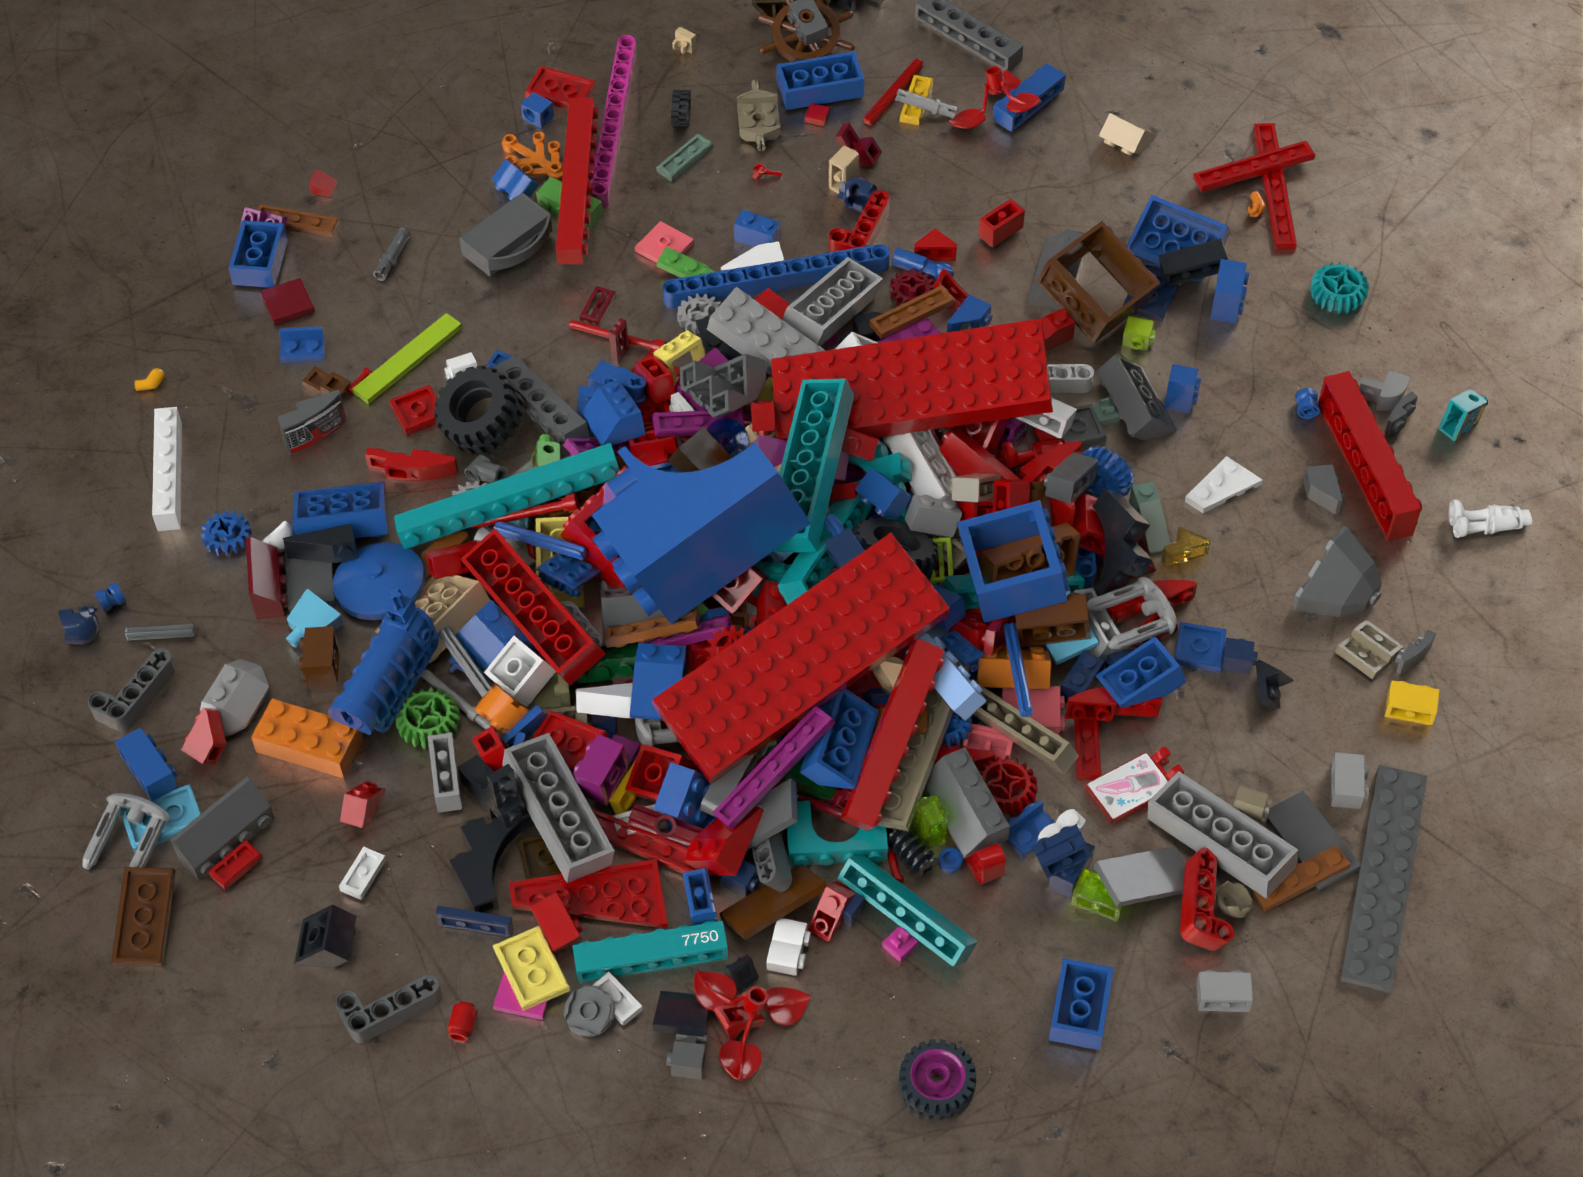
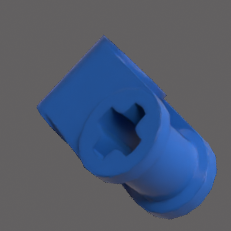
M620 367L604 379V385L608 382L620 380L636 405H641L645 402L644 388L646 387V380L627 368Z

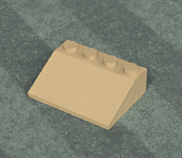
M458 575L439 579L431 576L425 582L424 589L416 600L415 605L416 608L422 609L432 619L437 634L441 629L448 626L456 635L491 600L481 583L477 580ZM379 628L375 630L377 635L380 632ZM440 637L438 646L428 662L429 664L436 660L439 654L446 648Z

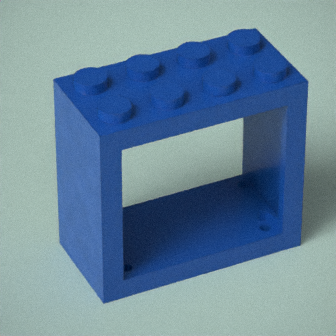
M1040 500L957 522L984 623L1068 601L1066 591H1070L1066 577L1065 565L1059 559L1061 558L1059 546L1056 544V541H1053L1056 540L1053 526L1049 523L1047 508L1042 509ZM1036 535L1041 536L1050 568L984 585L976 551Z

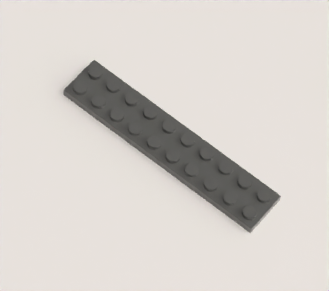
M1382 765L1378 766L1340 981L1391 993L1393 989L1427 782L1426 775Z

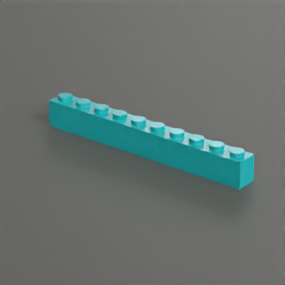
M608 443L395 515L394 520L399 539L404 549L612 480L620 471L612 445Z

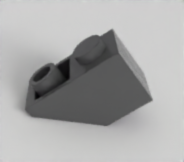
M1333 464L1306 467L1303 483L1307 498L1328 511L1339 514L1341 505L1345 503V495L1343 491H1340L1339 474L1335 473Z

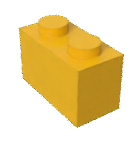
M1391 680L1387 693L1384 717L1432 726L1437 714L1440 689Z

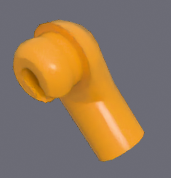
M155 368L146 379L135 380L136 391L156 389L165 377L164 371L160 368Z

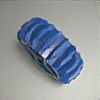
M1097 445L1094 448L1089 447L1081 454L1099 460L1095 481L1087 488L1089 494L1092 493L1098 498L1104 489H1107L1124 497L1130 492L1135 474L1131 472L1132 467L1126 464L1127 460H1123L1120 454H1115L1113 449L1109 451L1105 446L1100 448Z

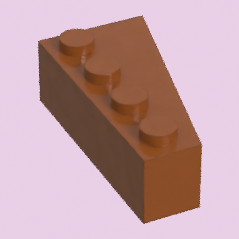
M1066 522L1053 527L1056 540L1053 541H1056V544L1059 546L1061 558L1059 559L1064 562L1067 573L1066 577L1074 576L1080 533ZM1040 535L1006 543L981 552L979 566L982 577L989 584L1050 568Z

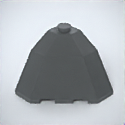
M748 354L739 356L716 367L697 361L680 367V388L685 393H689L693 397L692 399L708 410V413L714 418L728 414L756 400L766 382L765 360Z
M1343 526L1326 545L1323 560H1317L1308 574L1311 578L1295 594L1292 609L1295 611L1341 617L1364 611L1370 604L1375 605L1381 597L1379 591L1382 582L1375 562L1346 526Z

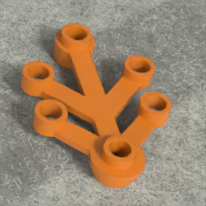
M535 132L532 136L536 153L520 144L515 135L507 134L504 136L502 146L505 152L513 153L517 151L527 157L517 159L514 155H508L505 159L517 167H521L520 169L530 177L547 175L549 178L553 177L557 180H562L564 164L559 162V153L561 151L559 142L551 141L548 143V152L551 154L550 162L544 157L545 135L543 132ZM540 165L543 168L533 169L532 166Z

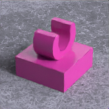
M900 926L882 942V947L899 962L903 961L918 946V941Z

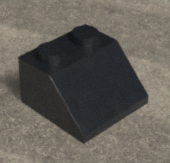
M332 904L304 918L294 964L297 966L335 968L349 961L352 954V940L356 932L355 923L357 916Z

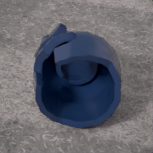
M853 177L848 179L846 183L844 181L841 182V188L836 197L841 198L847 208L862 214L871 194L877 191V186L862 177Z
M94 606L78 607V611H81L78 614L73 609L59 610L60 621L65 630L64 640L66 645H84L96 638L99 632V622L95 614L98 611L97 608H94Z

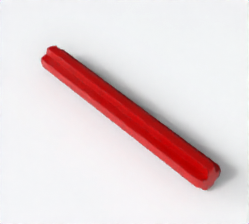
M915 58L864 116L863 122L872 126L895 100L898 89L904 90L913 79V76L917 75L923 68L922 60Z

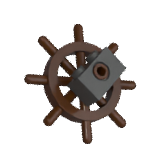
M785 0L787 5L778 12L775 18L764 14L758 15L759 22L773 26V42L761 46L759 52L766 54L777 49L784 58L794 62L832 55L837 47L853 51L855 49L853 43L840 39L839 24L851 19L853 12L847 11L836 16L828 6L823 4L824 0ZM829 27H831L832 30L831 36L828 35ZM781 29L793 32V34L782 38ZM798 40L795 50L788 46V44ZM821 41L827 44L819 49L816 42ZM805 45H809L812 52H803Z

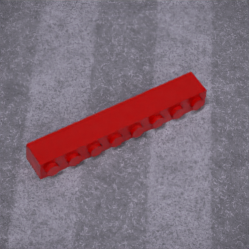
M920 638L911 643L864 758L856 788L851 790L841 815V820L865 831L878 826L882 817V813H880L882 804H886L891 795V791L888 790L890 784L896 781L900 772V768H897L900 759L903 760L909 750V746H907L909 737L912 738L917 730L918 724L915 723L918 715L921 716L926 708L927 702L924 701L927 693H931L935 685V680H933L935 672H939L943 665L944 659L941 658L944 652L943 649Z

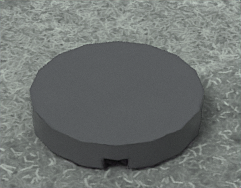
M593 985L583 986L571 993L564 1008V1017L569 1028L582 1037L601 1035L611 1025L615 1013L614 1002L609 993Z

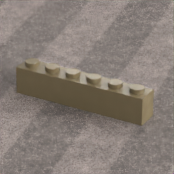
M981 686L983 689L981 694L987 701L972 715L1064 775L1079 757L1072 745L1031 717H1022L1017 708Z

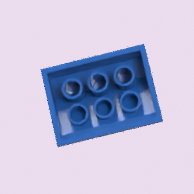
M1151 194L1127 246L1136 257L1160 266L1158 255L1220 238L1223 246H1225L1230 230L1228 225ZM1204 278L1193 281H1196L1201 284Z
M385 482L294 492L292 515L294 535L347 524L352 525L355 540L367 536L377 538L388 534Z

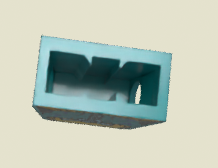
M1470 389L1450 399L1438 429L1454 442L1478 424L1485 407L1488 405L1487 398L1484 395H1478Z

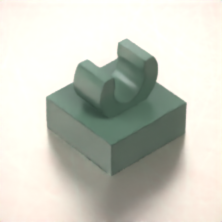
M1109 397L1101 399L1098 404L1092 405L1102 426L1120 421L1118 410Z

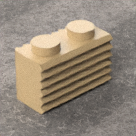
M843 146L829 160V189L838 194L842 181L846 183L848 179L858 177L859 154L854 149Z

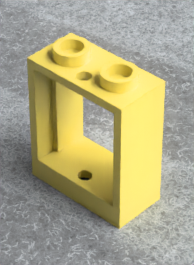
M688 330L653 352L654 356L672 373L674 386L679 377L676 378L672 364L673 361L688 351L691 352L693 361L699 362L705 356L701 338Z

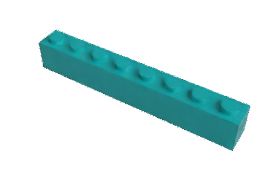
M859 493L856 498L835 501L827 515L834 514L844 529L849 528L852 532L854 526L867 517L874 504L872 506L867 505L860 499L862 495ZM823 525L817 552H800L778 584L779 591L787 604L824 580L835 565L825 547L824 542L833 538L825 525Z

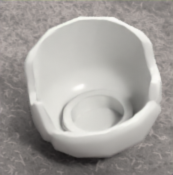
M284 521L263 542L278 547L279 553L285 551L283 538L294 536V529L287 521Z

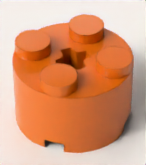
M496 683L493 684L474 709L483 718H487L494 728L503 733L509 732L530 711Z

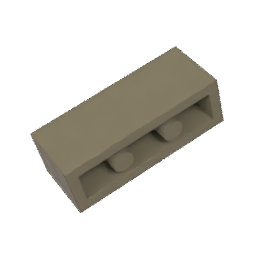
M971 473L952 477L949 485L952 501L982 502L993 499L994 480H1001V474Z

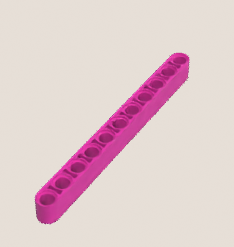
M623 35L617 42L595 157L594 178H591L593 193L590 194L592 197L602 201L603 208L607 207L610 203L637 57L636 40L631 35Z

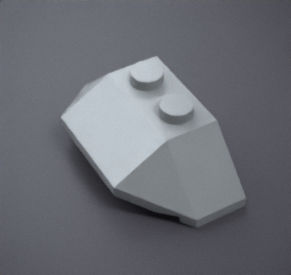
M243 659L225 664L202 700L200 711L202 708H213L220 712L225 737L246 728L268 694L270 687L262 666Z

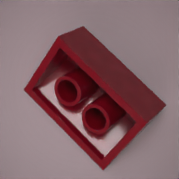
M246 537L248 590L256 619L284 617V607H288L287 594L283 593V588H287L286 576L282 574V570L285 569V558L280 556L278 547L252 537Z

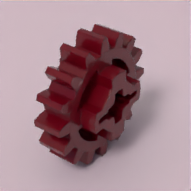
M911 268L910 272L907 273L904 269L902 275L896 273L895 278H891V284L889 285L890 299H895V305L904 304L933 290L934 279H929L930 274L928 273L922 275V270L916 273L914 268Z

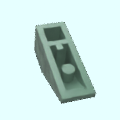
M1154 482L1132 485L1129 503L1150 524L1142 537L1149 554L1170 552L1171 544L1164 513Z

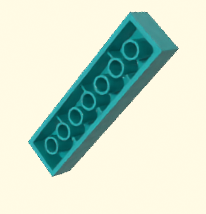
M846 379L802 380L779 474L811 524L773 552H817L854 398V393Z

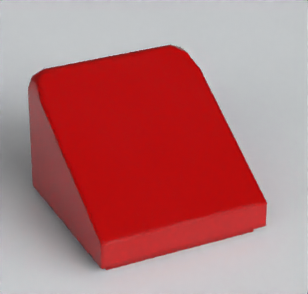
M316 169L309 182L311 194L327 197L332 196L337 184L336 179Z

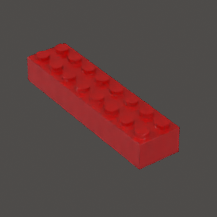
M1350 371L1325 376L1318 401L1320 410L1387 541L1412 536L1422 511L1421 501L1418 498L1416 499L1412 484L1406 480L1403 467L1396 461L1394 450L1386 442L1385 433L1376 423V416L1370 411L1366 397L1361 394L1357 380L1353 379Z
M493 529L460 559L553 669L570 686L606 654L496 529Z

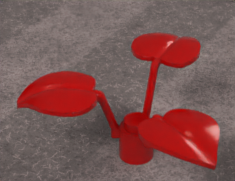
M993 66L985 70L987 83L984 84L985 92L982 109L964 110L948 121L951 125L964 129L982 124L986 120V116L983 114L986 112L988 93L991 95L1006 93L1010 100L1006 107L1009 111L1015 113L1033 108L1041 102V99L1031 93H1020L1016 97L1011 96L1010 91L1021 84L1020 79L1013 76L1007 69L1002 73L1000 67Z
M697 970L694 976V992L697 1000L704 1008L715 1012L714 1008L716 1006L738 1003L743 1000V1007L750 1014L742 1041L729 1040L722 1045L719 1052V1060L722 1067L734 1079L739 1081L752 1077L759 1069L762 1061L759 1047L754 1044H746L755 1015L761 1013L764 1008L765 1011H770V1017L774 1022L781 1025H793L802 1017L811 997L805 992L792 988L774 987L766 991L762 987L754 986L749 989L748 993L743 992L741 996L734 999L737 989L730 977L717 972H704L701 970Z

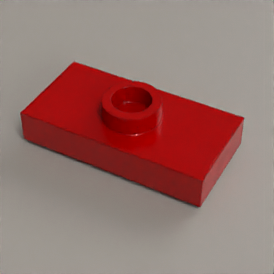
M846 428L841 452L872 461L879 438Z
M245 840L212 867L208 874L224 890H227L260 862L263 856Z

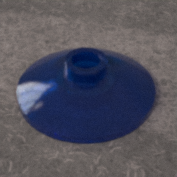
M718 419L707 428L711 436L732 458L748 448L749 438L747 431L741 423L734 419ZM723 437L728 440V444L726 446L721 444V439Z

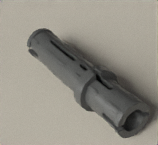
M401 227L398 229L386 253L380 257V263L373 272L375 278L381 273L377 280L384 281L390 269L395 267L398 255L411 236L409 230L403 235L406 228Z

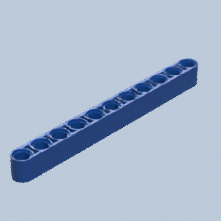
M877 244L671 279L663 284V302L669 308H678V306H681L682 300L688 302V296L696 298V294H699L700 297L707 294L708 299L714 296L715 301L725 300L736 287L747 295L762 293L767 288L777 291L816 284L847 257L875 274L882 273L890 267V249L886 245Z

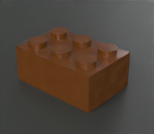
M1071 593L1067 595L1068 601L1015 615L1020 647L1025 648L1091 639L1086 594Z

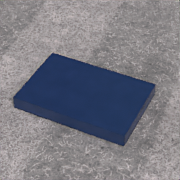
M1143 261V265L1157 277L1160 285L1148 303L1134 314L1163 323L1180 284L1166 288L1160 266ZM1129 294L1127 295L1123 303V306L1133 299Z

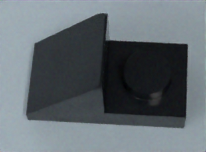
M1261 660L1255 661L1259 702L1272 711L1281 708V692L1279 687L1289 684L1294 680L1283 671Z

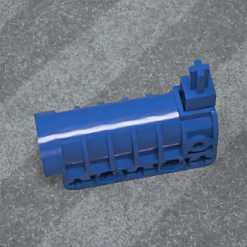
M395 587L394 590H388L390 602L385 608L387 614L379 626L380 632L372 637L369 650L363 652L361 663L353 668V676L344 683V691L341 695L336 696L328 709L329 715L335 722L371 735L374 729L385 733L390 728L439 643V636L432 619L422 609L416 608L412 598L402 595L398 587Z

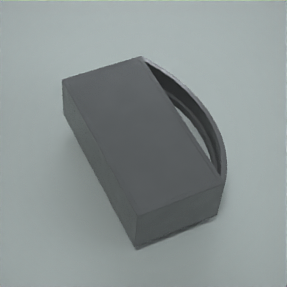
M522 192L459 237L462 255L489 276H492L500 269L517 265L533 256L544 245L549 234L553 231L551 214Z

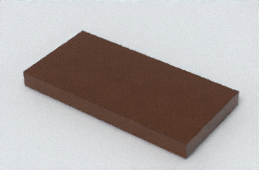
M798 865L790 869L792 883L786 891L778 892L764 885L723 910L719 915L724 923L744 940H747L823 893L827 884L805 865Z
M124 867L111 958L113 966L163 967L176 874L174 868Z

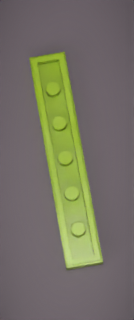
M444 314L353 388V393L369 405L462 329V324L449 314Z

